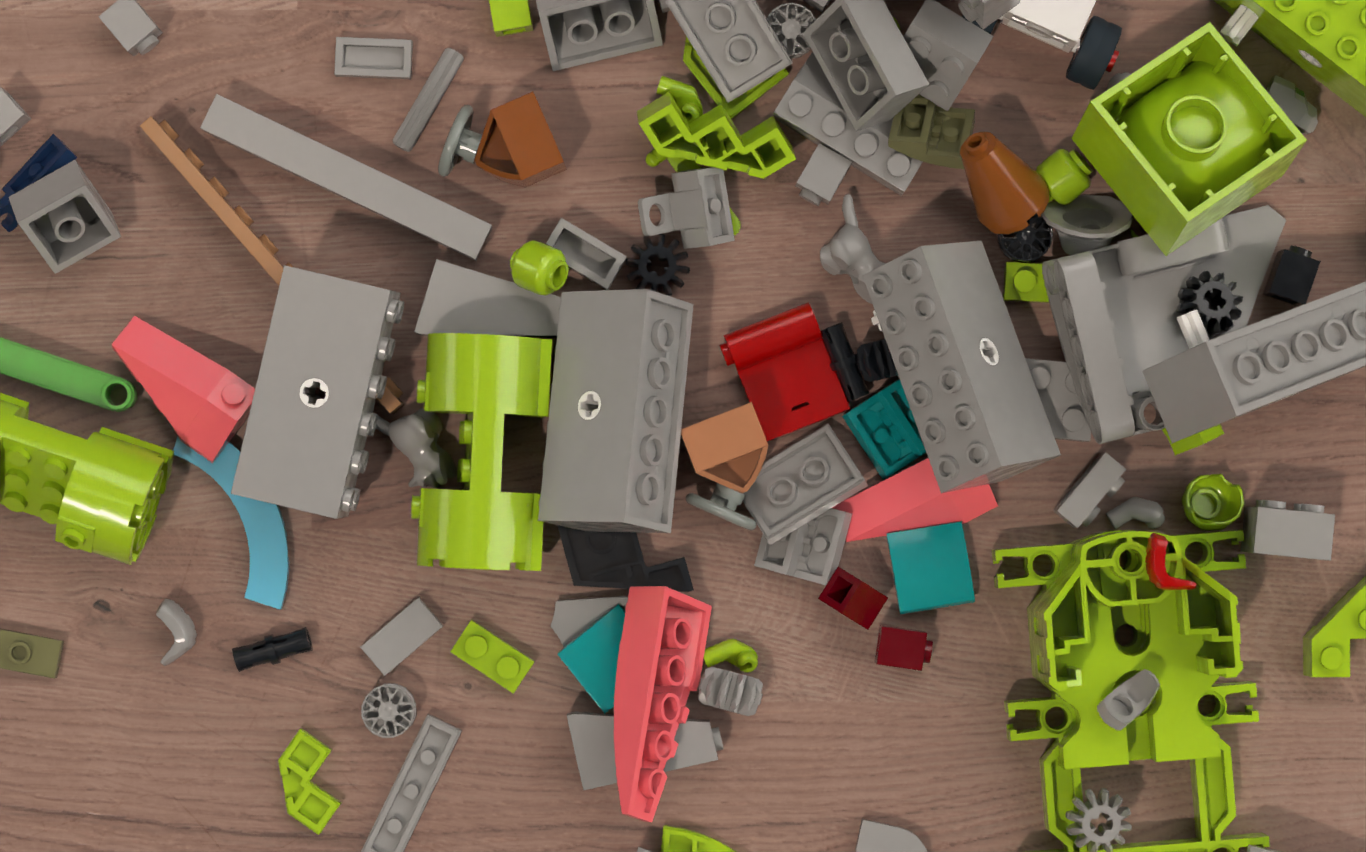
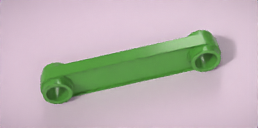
M0 337L1 374L116 412L128 411L137 400L136 387L127 379ZM122 384L127 389L128 395L126 401L122 405L117 406L111 401L110 394L116 385Z

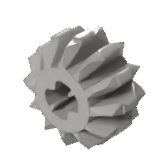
M710 667L705 669L703 678L700 680L698 700L704 705L751 716L756 714L758 705L761 703L763 683L759 679Z
M1101 788L1096 799L1093 791L1087 789L1085 790L1086 802L1083 803L1077 797L1073 798L1072 802L1079 810L1078 812H1066L1067 819L1075 822L1069 825L1066 830L1069 835H1078L1075 844L1079 848L1088 843L1089 852H1098L1099 846L1102 844L1106 852H1112L1113 847L1110 841L1115 839L1118 844L1123 845L1125 839L1119 834V831L1127 832L1132 829V825L1123 820L1131 815V811L1128 807H1120L1123 801L1120 795L1116 794L1109 799V791L1106 788ZM1101 813L1107 821L1106 823H1099L1096 829L1090 821L1091 819H1098Z

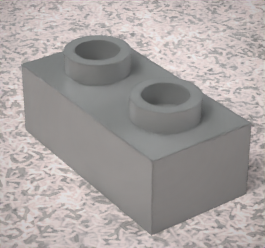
M563 218L559 220L546 242L547 245L562 251L568 268L605 290H609L627 259V256Z
M1100 453L1055 507L1053 512L1073 528H1078L1081 524L1087 527L1101 511L1097 507L1101 499L1105 495L1111 498L1125 482L1121 475L1126 471V468L1108 453Z

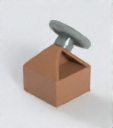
M750 402L681 429V437L695 473L717 483L710 500L694 493H689L686 496V502L752 531L757 526L755 520L739 514L735 510L737 505L741 506L745 497L742 493L750 489L761 471L766 458L768 443L753 404Z

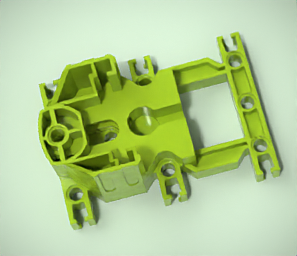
M1111 530L1084 536L1066 544L991 549L993 564H1000V561L1003 560L1002 557L1024 558V576L1004 579V573H997L994 577L995 588L1042 585V590L1027 607L1032 676L1051 691V697L1004 701L1005 712L1008 713V717H1015V710H1036L1037 720L1035 728L1016 730L1013 728V724H1006L1007 739L1010 741L1055 738V741L1039 759L1045 828L1063 842L1064 848L1025 852H1089L1087 844L1081 848L1075 844L1078 835H1069L1066 830L1069 825L1075 823L1067 819L1066 812H1078L1079 810L1073 804V798L1077 797L1083 802L1080 768L1128 765L1129 761L1152 759L1155 762L1190 760L1196 838L1125 843L1123 845L1112 844V852H1213L1218 848H1226L1228 852H1238L1239 848L1247 847L1248 844L1263 848L1270 847L1269 836L1262 832L1221 836V833L1236 817L1231 747L1212 729V725L1258 722L1259 712L1253 709V705H1245V712H1226L1227 703L1225 697L1227 694L1245 692L1249 694V698H1257L1256 683L1243 681L1214 684L1220 676L1234 678L1243 670L1239 645L1241 644L1240 623L1237 621L1236 605H1238V598L1205 572L1246 568L1245 554H1237V557H1232L1233 561H1214L1213 542L1231 539L1232 545H1237L1239 541H1244L1243 530L1178 535L1156 533L1165 536L1168 540L1165 558L1166 572L1171 577L1196 582V589L1162 590L1155 587L1149 581L1145 563L1148 538L1152 533L1156 532ZM1192 542L1200 544L1203 550V556L1197 563H1192L1185 555L1187 546ZM1125 551L1127 554V563L1122 568L1119 563L1120 555ZM1041 554L1047 555L1052 562L1050 572L1043 576L1037 575L1033 570V561ZM1128 624L1133 629L1134 636L1129 644L1122 646L1116 641L1115 633L1121 625ZM1143 669L1151 671L1158 679L1160 687L1146 709L1121 730H1115L1104 723L1097 710V705L1113 690ZM1212 695L1216 702L1215 709L1208 715H1202L1198 709V702L1203 696ZM1053 707H1061L1064 712V720L1057 727H1049L1045 720L1047 711ZM1102 845L1099 846L1098 852H1106Z

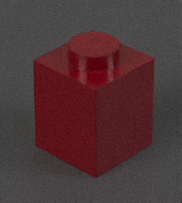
M837 567L818 599L869 630L888 597L842 568Z
M880 625L874 663L922 671L923 663H930L933 641L927 640V632Z

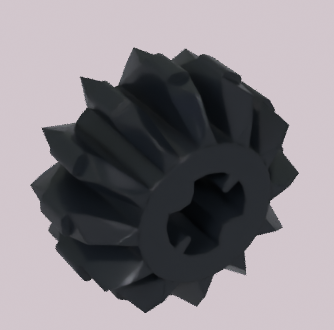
M659 234L658 246H653L651 238L644 236V244L647 247L645 251L636 244H633L631 250L640 259L627 258L625 262L629 267H639V270L629 273L627 278L629 281H634L642 277L643 280L637 285L636 289H645L650 284L652 285L651 290L658 292V286H663L664 294L672 296L669 282L672 281L679 288L684 286L682 279L675 276V274L690 273L689 267L677 265L678 262L688 258V253L685 251L676 255L673 254L679 246V241L676 239L670 243L668 248H665L664 234ZM653 257H658L660 261L667 260L669 268L664 267V272L666 273L662 276H658L655 271L648 272L647 265H652L650 259Z
M1203 271L1199 275V279L1194 276L1190 277L1186 281L1187 288H1182L1178 292V297L1184 302L1177 306L1176 311L1188 313L1198 310L1205 329H1207L1211 337H1215L1220 333L1221 329L1227 332L1233 328L1232 320H1237L1241 317L1242 311L1236 305L1243 301V296L1232 294L1231 291L1236 288L1237 282H1230L1228 285H1225L1224 273H1218L1212 278L1209 271ZM1206 298L1211 300L1210 306L1214 308L1213 310L1208 308L1209 301L1205 300Z
M885 339L862 344L857 349V363L864 380L872 382L898 376Z

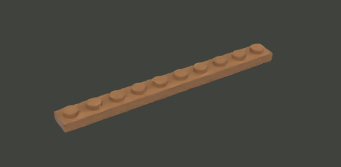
M150 116L140 125L142 130L279 286L284 268L274 255L279 249L265 233L260 237L254 233L249 227L254 223L253 219L240 205L234 209L227 202L225 197L229 192L215 176L208 180L200 171V168L205 164L192 149L188 148L184 152L175 142L179 134L165 119L159 123ZM290 262L286 264V266L294 267ZM388 376L382 399L377 398L378 401L390 414H395L404 406L403 402L399 399L404 393Z

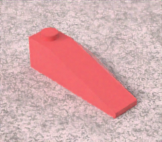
M136 316L131 319L112 343L114 351L137 382L141 383L152 398L156 408L160 413H163L172 425L179 439L213 463L249 417L255 388L227 368Z
M927 457L845 499L832 508L852 513L845 542L887 536V533L961 521L962 524H965L998 507V504L989 484L941 493L929 458Z

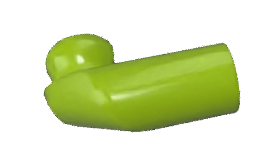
M665 76L661 77L656 94L663 96L670 92L688 123L702 116L703 106L696 89L692 85Z
M734 638L705 649L704 660L708 668L727 661L740 668V671L749 673L754 671L758 665V655L755 650Z

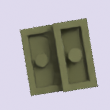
M918 94L893 117L888 146L904 155L926 163L964 169L960 149L965 140L973 134L975 109L950 108L946 111Z

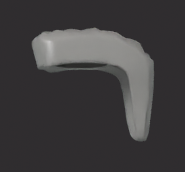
M164 599L156 613V616L171 630L175 640L170 650L160 662L164 666L171 664L196 644L195 639L197 636L190 616L184 612L179 604L170 599Z
M1143 669L1113 690L1097 705V710L1104 723L1115 730H1121L1130 724L1146 709L1160 687L1158 679L1151 671Z

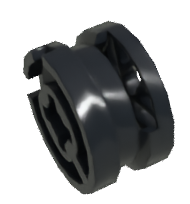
M1036 213L1027 220L1029 226L1021 231L997 235L999 248L1005 256L1014 262L1029 263L1046 254L1052 244L1053 231L1052 226H1048L1042 215L1038 217Z

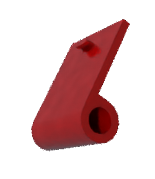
M809 302L723 335L725 343L720 344L719 347L726 365H735L749 403L752 402L767 442L850 410L837 374L831 369L830 364L832 362Z

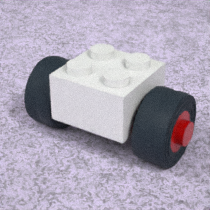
M1020 0L1017 6L998 18L1000 23L1067 53L1070 51L1074 52L1066 72V78L1092 90L1097 87L1105 71L1111 72L1119 55V51L1115 49L1120 39L1122 28L1098 16H1093L1090 19L1081 39H1079L1096 0ZM997 20L983 30L991 34ZM976 21L972 22L974 25L981 28Z

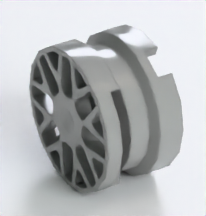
M793 2L781 4L774 8L768 15L767 20L791 59L800 58L807 54L811 47L803 32L816 20L812 12L803 5Z
M385 683L374 688L365 697L361 706V717L366 728L372 734L382 738H394L403 734L413 724L416 717V702L413 695L405 687L396 683Z

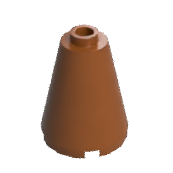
M990 132L974 133L965 140L961 146L960 155L979 221L995 234H1011L1028 227L1027 220L1036 213L1040 217L1049 202V188L1043 177Z

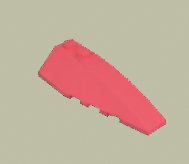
M666 586L630 587L617 660L614 694V750L621 812L624 815L644 822L653 821L667 780V775L664 772L666 762L670 758H674L678 743L674 741L680 723L686 724L690 712L686 707L690 691H697L700 682L712 610L711 605Z

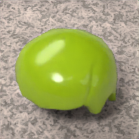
M1206 474L1196 477L1186 486L1182 496V505L1188 520L1198 528L1206 531L1223 530L1240 517L1245 505L1240 485L1230 483L1222 474Z

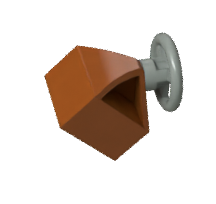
M534 92L491 109L483 135L469 130L474 110L472 106L464 105L453 122L438 165V173L444 177L448 176L459 156H461L467 162L472 164L476 162L477 167L487 174L506 183L524 188L567 170Z

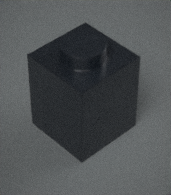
M1291 245L1289 250L1283 249L1278 251L1263 295L1297 307L1306 304L1321 261L1312 259L1311 251Z

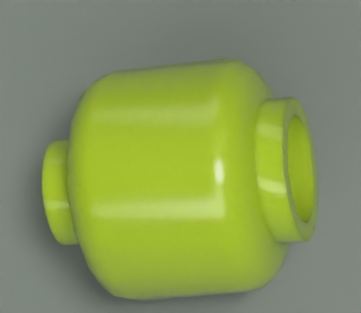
M1058 149L1036 168V172L1043 177L1049 188L1048 203L1055 200L1062 205H1068L1091 185L1089 175L1093 171L1075 149H1072L1070 152L1065 149Z
M531 240L523 244L513 253L510 260L511 274L515 284L538 295L547 296L559 290L565 284L568 277L569 268L562 251L539 241Z

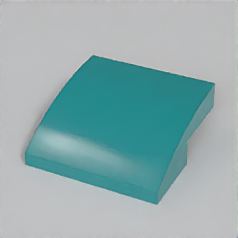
M900 379L842 416L883 480L926 453Z
M962 521L887 533V543L900 614L975 602Z
M619 604L590 625L586 631L557 653L604 714L614 707L619 644L626 613Z

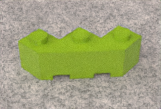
M668 92L637 111L639 125L658 155L688 159L695 161L696 164L723 170L741 171L749 176L763 179L796 160L793 147L774 116L741 135L722 104L688 123L674 98Z
M1366 576L1354 588H1351L1316 626H1313L1303 636V675L1309 677H1350V639H1366Z

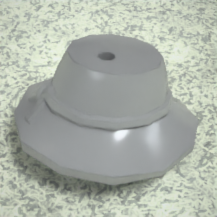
M1081 195L1068 205H1062L1054 201L1048 203L1045 211L1041 214L1046 223L1056 229L1064 252L1070 255L1110 246L1113 237L1129 229L1133 221V215L1123 202L1110 196Z

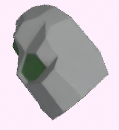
M1277 75L1273 76L1266 87V91L1302 134L1308 135L1312 133L1318 124L1317 109L1307 101L1304 91L1296 88L1294 83Z

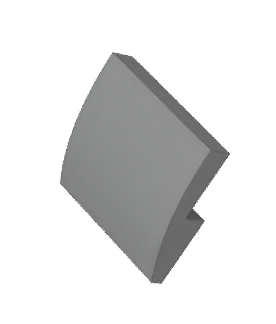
M831 508L772 545H769L762 534L754 566L826 586L839 566L852 513Z

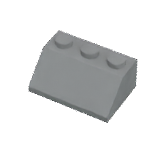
M536 0L553 71L663 45L654 0Z

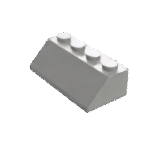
M811 53L773 113L777 121L817 145L820 143L852 161L851 166L900 196L903 195L923 161L911 158L888 146L893 118L890 121L866 129L855 130L814 53Z

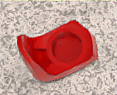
M1152 533L1148 538L1147 556L1145 558L1149 581L1155 587L1162 590L1196 589V582L1168 575L1165 567L1168 540L1165 536Z

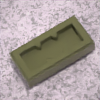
M0 628V668L55 679L58 675L64 640Z

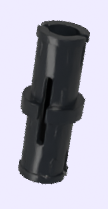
M843 322L821 330V334L832 360L830 364L832 371L836 370L846 399L849 402L863 397L870 392L861 371H859L857 353L854 354L843 327Z
M306 627L275 637L273 634L264 636L262 641L232 648L235 665L239 672L269 662L272 665L281 663L283 658L313 651L311 638Z

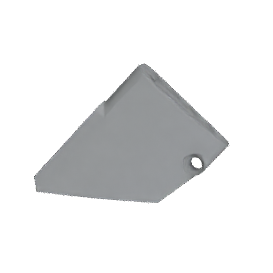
M1269 205L1226 215L1167 256L1163 254L1147 234L1118 241L1114 245L1043 262V280L1065 360L1084 415L1098 444L1166 428L1142 371L1189 349L1177 321V317L1186 313H1180L1176 310L1177 306L1184 302L1178 297V292L1182 288H1187L1186 281L1190 277L1194 276L1199 279V275L1203 271H1209L1212 278L1218 273H1224L1225 285H1228L1230 282H1237L1236 288L1231 291L1232 294L1243 296V301L1236 305L1242 311V314L1237 320H1232L1233 328L1227 332L1221 329L1220 333L1215 337H1211L1206 329L1210 340L1247 326L1265 273L1286 223V219ZM1206 298L1205 300L1209 301L1208 308L1213 310L1214 308L1210 306L1211 300ZM1149 403L1156 410L1155 420L1151 424L1144 417V409Z

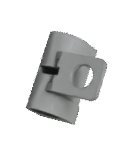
M706 167L671 173L674 192L638 200L641 227L645 236L680 230L683 249L706 247L735 241L723 169ZM654 204L661 212V220L657 226L651 222L649 217L650 208Z

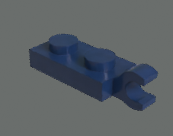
M54 134L2 188L5 195L0 199V217L3 214H8L0 224L8 232L13 231L18 226L8 197L77 158L65 143Z

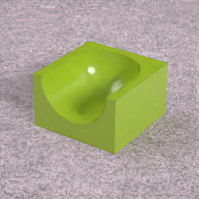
M1211 22L1090 101L1071 138L1165 256L1281 178L1307 141Z

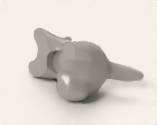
M846 194L842 204L845 225L835 233L828 244L821 247L820 261L823 268L832 275H850L856 292L861 298L872 304L862 275L886 263L877 259L872 252L867 237L858 228L853 198L850 194Z
M420 408L414 414L403 416L391 423L378 416L376 429L390 436L396 448L406 455L413 464L414 476L408 483L409 487L437 488L439 485L447 483V477L451 479L457 476L452 457L437 444V439L443 427L436 413L423 411V408Z

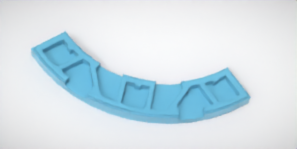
M177 436L173 448L174 455L189 461L210 475L230 497L243 522L250 553L249 579L244 598L281 610L287 592L289 556L287 532L279 506L231 494L240 456V450L229 442L216 460L211 463L184 444Z

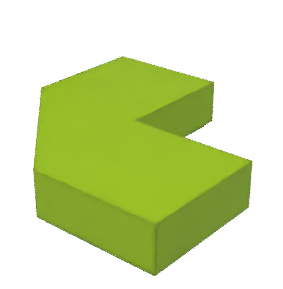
M301 728L279 758L278 763L284 786L287 813L319 835L342 802L311 781L332 749Z

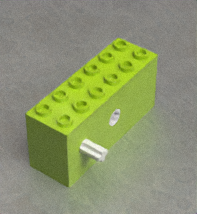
M1214 0L1232 14L1219 31L1227 42L1238 46L1249 30H1253L1366 117V0Z

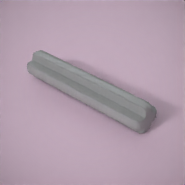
M452 48L444 50L393 138V143L397 147L407 152L412 150L464 59L462 54Z

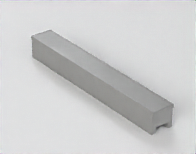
M216 94L200 127L206 133L475 261H477L481 248L492 230L491 224L218 94Z

